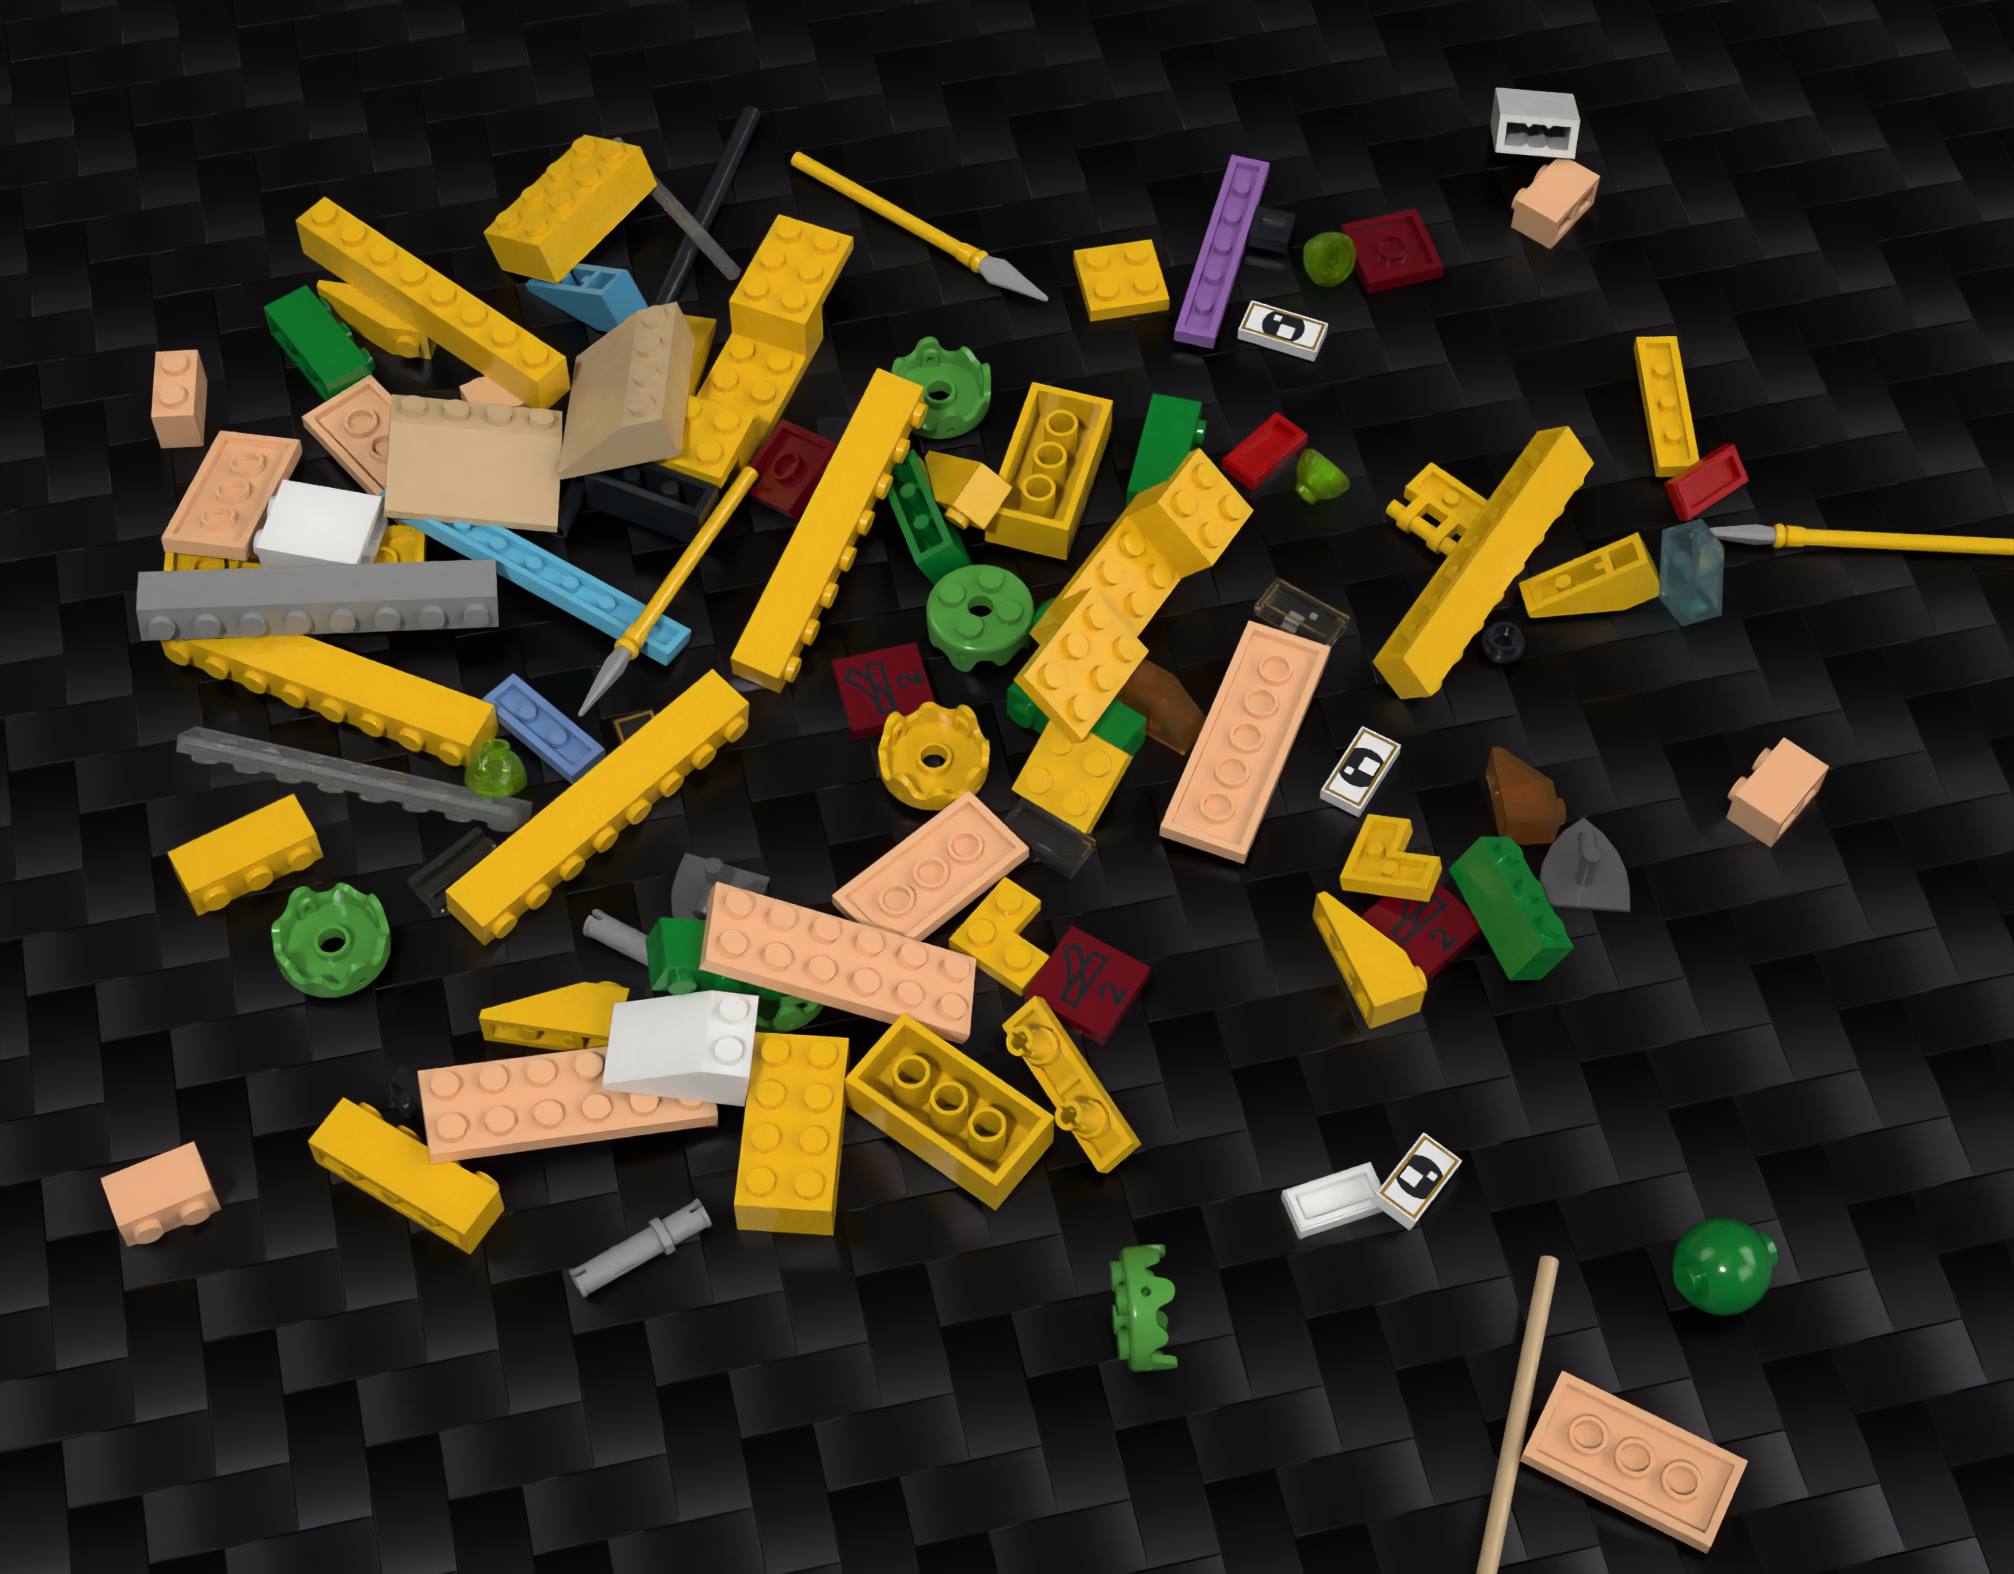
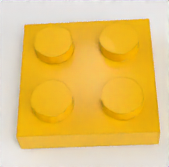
M1152 239L1081 249L1073 252V263L1090 322L1169 310L1170 299Z
M1050 720L1011 790L1083 833L1090 834L1133 756L1090 731L1082 741L1072 744Z

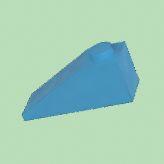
M578 263L558 284L531 278L525 284L531 293L599 331L610 332L637 310L648 308L631 275L625 269Z

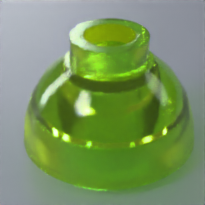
M1335 231L1323 232L1309 240L1304 246V268L1310 279L1322 287H1333L1342 283L1354 268L1356 247L1352 239L1343 233Z
M1312 448L1304 450L1297 464L1296 473L1299 483L1294 488L1302 498L1313 505L1318 499L1327 500L1338 497L1350 488L1348 477L1333 463Z
M490 739L483 743L482 750L477 752L469 761L465 770L464 783L470 790L482 796L507 797L519 792L526 786L527 774L523 762L517 754L510 750V744L507 741Z

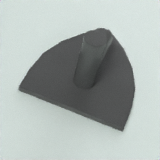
M1583 817L1564 830L1551 845L1541 866L1539 880L1544 889V895L1549 904L1555 907L1630 912V889L1627 871L1617 850L1606 836Z
M685 853L672 887L673 918L706 920L710 891L716 881L764 895L770 877L722 864L718 858L705 859Z

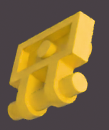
M1431 462L1405 486L1403 497L1411 503L1405 507L1397 500H1393L1388 505L1386 514L1397 521L1396 526L1406 533L1412 531L1427 542L1426 547L1436 554L1442 552L1448 556L1457 544L1452 537L1456 533L1461 537L1488 500ZM1428 513L1441 522V524L1436 528L1421 517Z

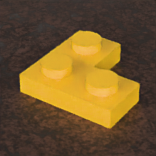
M1368 814L1339 877L1342 890L1429 902L1442 872L1441 860L1437 856L1404 852L1413 833L1410 819Z
M1004 877L949 938V948L954 952L975 957L976 967L1023 997L1050 957L1019 936V933L1041 910V900Z

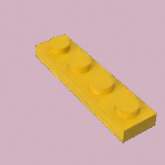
M1677 336L1636 337L1633 349L1656 477H1674L1699 461Z

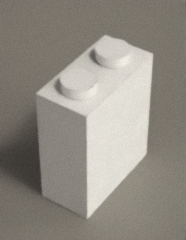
M1495 88L1490 124L1495 152L1575 159L1580 117L1573 94Z
M282 480L277 495H272L268 502L267 520L264 528L258 529L255 534L253 543L254 553L258 555L262 568L373 564L388 525V519L384 517L382 496Z

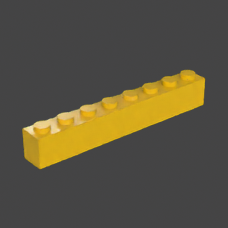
M325 196L295 220L305 255L530 407L549 409L571 390L567 361L564 355Z
M876 369L730 658L733 674L779 694L786 681L792 683L795 680L802 663V659L798 657L805 644L811 646L820 628V622L817 619L823 607L829 609L832 606L839 585L835 583L841 571L848 572L857 553V548H854V545L860 534L866 536L875 517V512L872 509L878 498L884 500L887 496L893 480V476L890 473L895 463L902 464L908 453L911 441L907 438L912 428L919 429L926 417L928 405L924 404L923 386L882 369Z
M1569 426L1536 432L1372 661L1400 699L1427 698L1440 689L1443 678L1450 668L1461 659L1464 648L1471 638L1482 629L1485 618L1492 608L1503 599L1504 591L1513 578L1524 569V563L1534 548L1543 542L1544 534L1548 528L1564 512V506L1572 494L1583 485L1584 477L1594 462Z
M304 635L160 640L165 655L176 664H190L201 668L214 678L221 680L228 678L243 684L252 692L258 694L265 692L274 695L292 707L309 708L321 713L330 721L337 723L344 721L359 727L368 735L374 737L382 735L398 741L402 746L411 751L418 752L422 750L436 755L442 761L452 766L463 765L476 770L499 731L498 719L493 704Z
M711 669L445 891L448 911L484 946L495 937L500 939L506 936L515 927L518 921L517 918L529 908L535 910L543 905L555 886L562 880L570 881L576 877L585 866V861L597 851L602 853L608 850L617 840L619 832L630 823L636 825L641 822L650 812L652 804L663 795L669 797L674 794L683 784L684 777L695 768L700 770L706 767L715 757L716 750L727 741L732 743L738 740L749 725V702Z

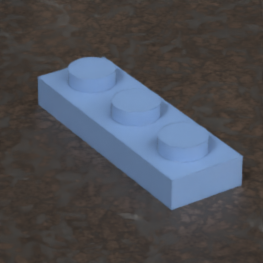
M514 673L481 699L495 706L498 722L572 785L606 758L605 749Z

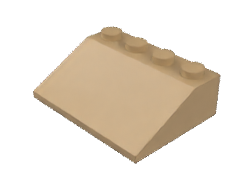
M677 302L660 306L654 305L646 309L637 310L576 357L558 470L561 480L681 455L695 337Z
M392 394L388 431L384 517L438 520L445 523L461 522L478 526L494 525L511 529L557 533L560 491L558 470L562 450V411Z

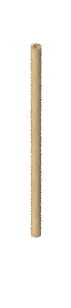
M1541 1256L1539 1259L1476 1574H1497L1559 1265L1558 1259L1552 1256Z

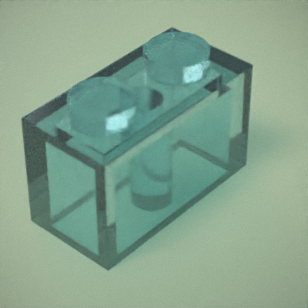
M1702 519L1662 530L1659 599L1682 626L1722 615L1724 547Z

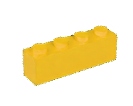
M343 1097L308 1140L316 1163L468 1254H471L504 1211L499 1192L500 1187L497 1182L481 1171H476L475 1174L461 1167L458 1160L430 1164L428 1147L422 1144V1140L415 1132L403 1125L395 1128L383 1121L382 1115L372 1106L363 1102L358 1106Z

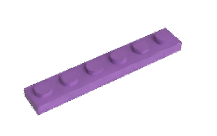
M1231 155L1175 327V341L1211 349L1214 348L1248 241L1257 206H1259L1269 174L1270 163Z

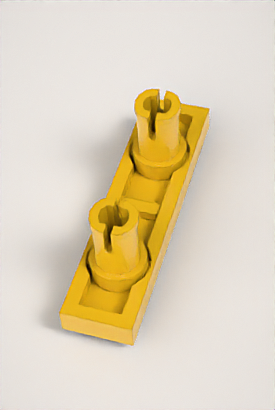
M1034 996L1002 1024L1008 1035L1006 1038L1008 1051L1015 1056L1023 1057L1056 1107L1055 1121L1057 1125L1063 1130L1072 1131L1098 1172L1108 1174L1141 1145V1142L1044 998Z

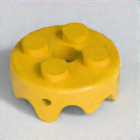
M925 702L921 704L918 710L904 717L898 711H894L888 716L878 748L879 770L882 781L889 792L899 801L922 810L941 811L969 790L974 795L977 794L984 784L989 771V740L983 736L978 726L976 715L970 707L961 704L956 709H947L934 702ZM929 755H939L946 762L940 767L933 768L926 766L922 760Z

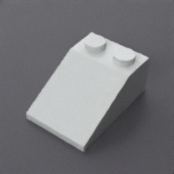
M709 990L684 995L614 1003L602 1089L745 1107L759 996Z

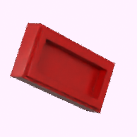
M1276 412L1222 459L1221 468L1253 491L1307 444L1308 434Z
M1724 444L1665 482L1664 485L1678 519L1689 521L1748 482L1749 479L1735 445Z

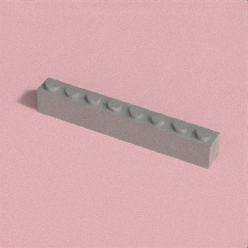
M496 559L138 572L136 612L141 641L499 627Z

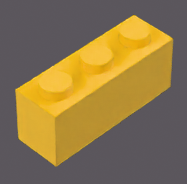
M294 793L167 852L176 876L198 916L208 911L219 910L225 907L231 900L250 891L261 890L271 884L272 881L293 871L306 869L314 861L324 857L316 832Z

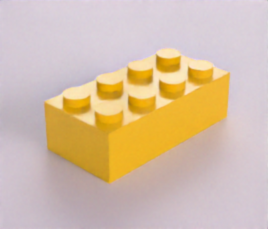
M583 135L573 142L572 147L560 159L549 165L546 172L533 185L524 189L521 196L507 210L498 214L495 221L483 233L502 270L558 284L657 186V183L640 146Z
M1032 382L998 475L1013 488L986 526L985 541L1067 561L1111 433L1113 400Z
M904 1012L844 1079L845 1102L849 1108L995 1211L1053 1143L1055 1116Z
M755 1032L734 1200L737 1229L833 1236L846 1114L844 1079L850 1073L851 1064L849 1038Z

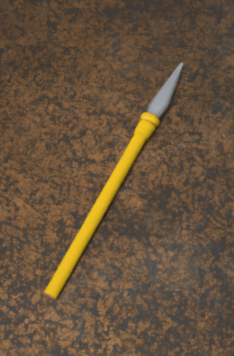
M799 151L793 155L791 159L792 166L949 253L956 260L971 268L974 273H980L989 284L1042 301H1048L1049 298L1006 260L991 257L984 250H979L967 243L958 241Z
M749 466L743 468L637 620L628 627L621 638L616 640L614 644L615 650L605 660L578 713L579 716H583L623 674L629 660H633L638 656L639 650L649 636L648 633L758 478V473L755 469Z
M1781 523L1775 524L1773 527L1754 524L1690 530V533L1694 535L1751 545L1772 544L1774 548H1782L1783 546L1803 547L1805 545L2014 556V539L1805 529L1800 526H1784Z

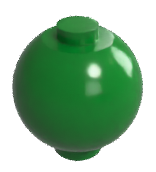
M1725 1217L1710 1218L1689 1228L1679 1240L1673 1255V1278L1681 1294L1699 1310L1720 1316L1735 1315L1750 1309L1763 1297L1771 1281L1772 1268L1777 1264L1778 1254L1775 1244L1765 1233L1756 1232L1749 1225L1736 1219Z

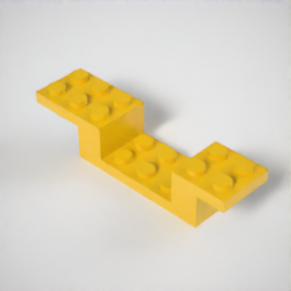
M778 214L729 300L732 334L697 396L688 394L681 455L651 462L712 483L721 489L724 483L730 485L734 483L743 468L749 466L771 435L824 338L822 305L854 248L853 237Z
M1200 448L1189 452L1168 480L1146 489L1134 497L1029 632L1040 646L1014 678V681L1072 744L1085 738L1149 652L1137 637L1181 578L1213 566L1254 511Z

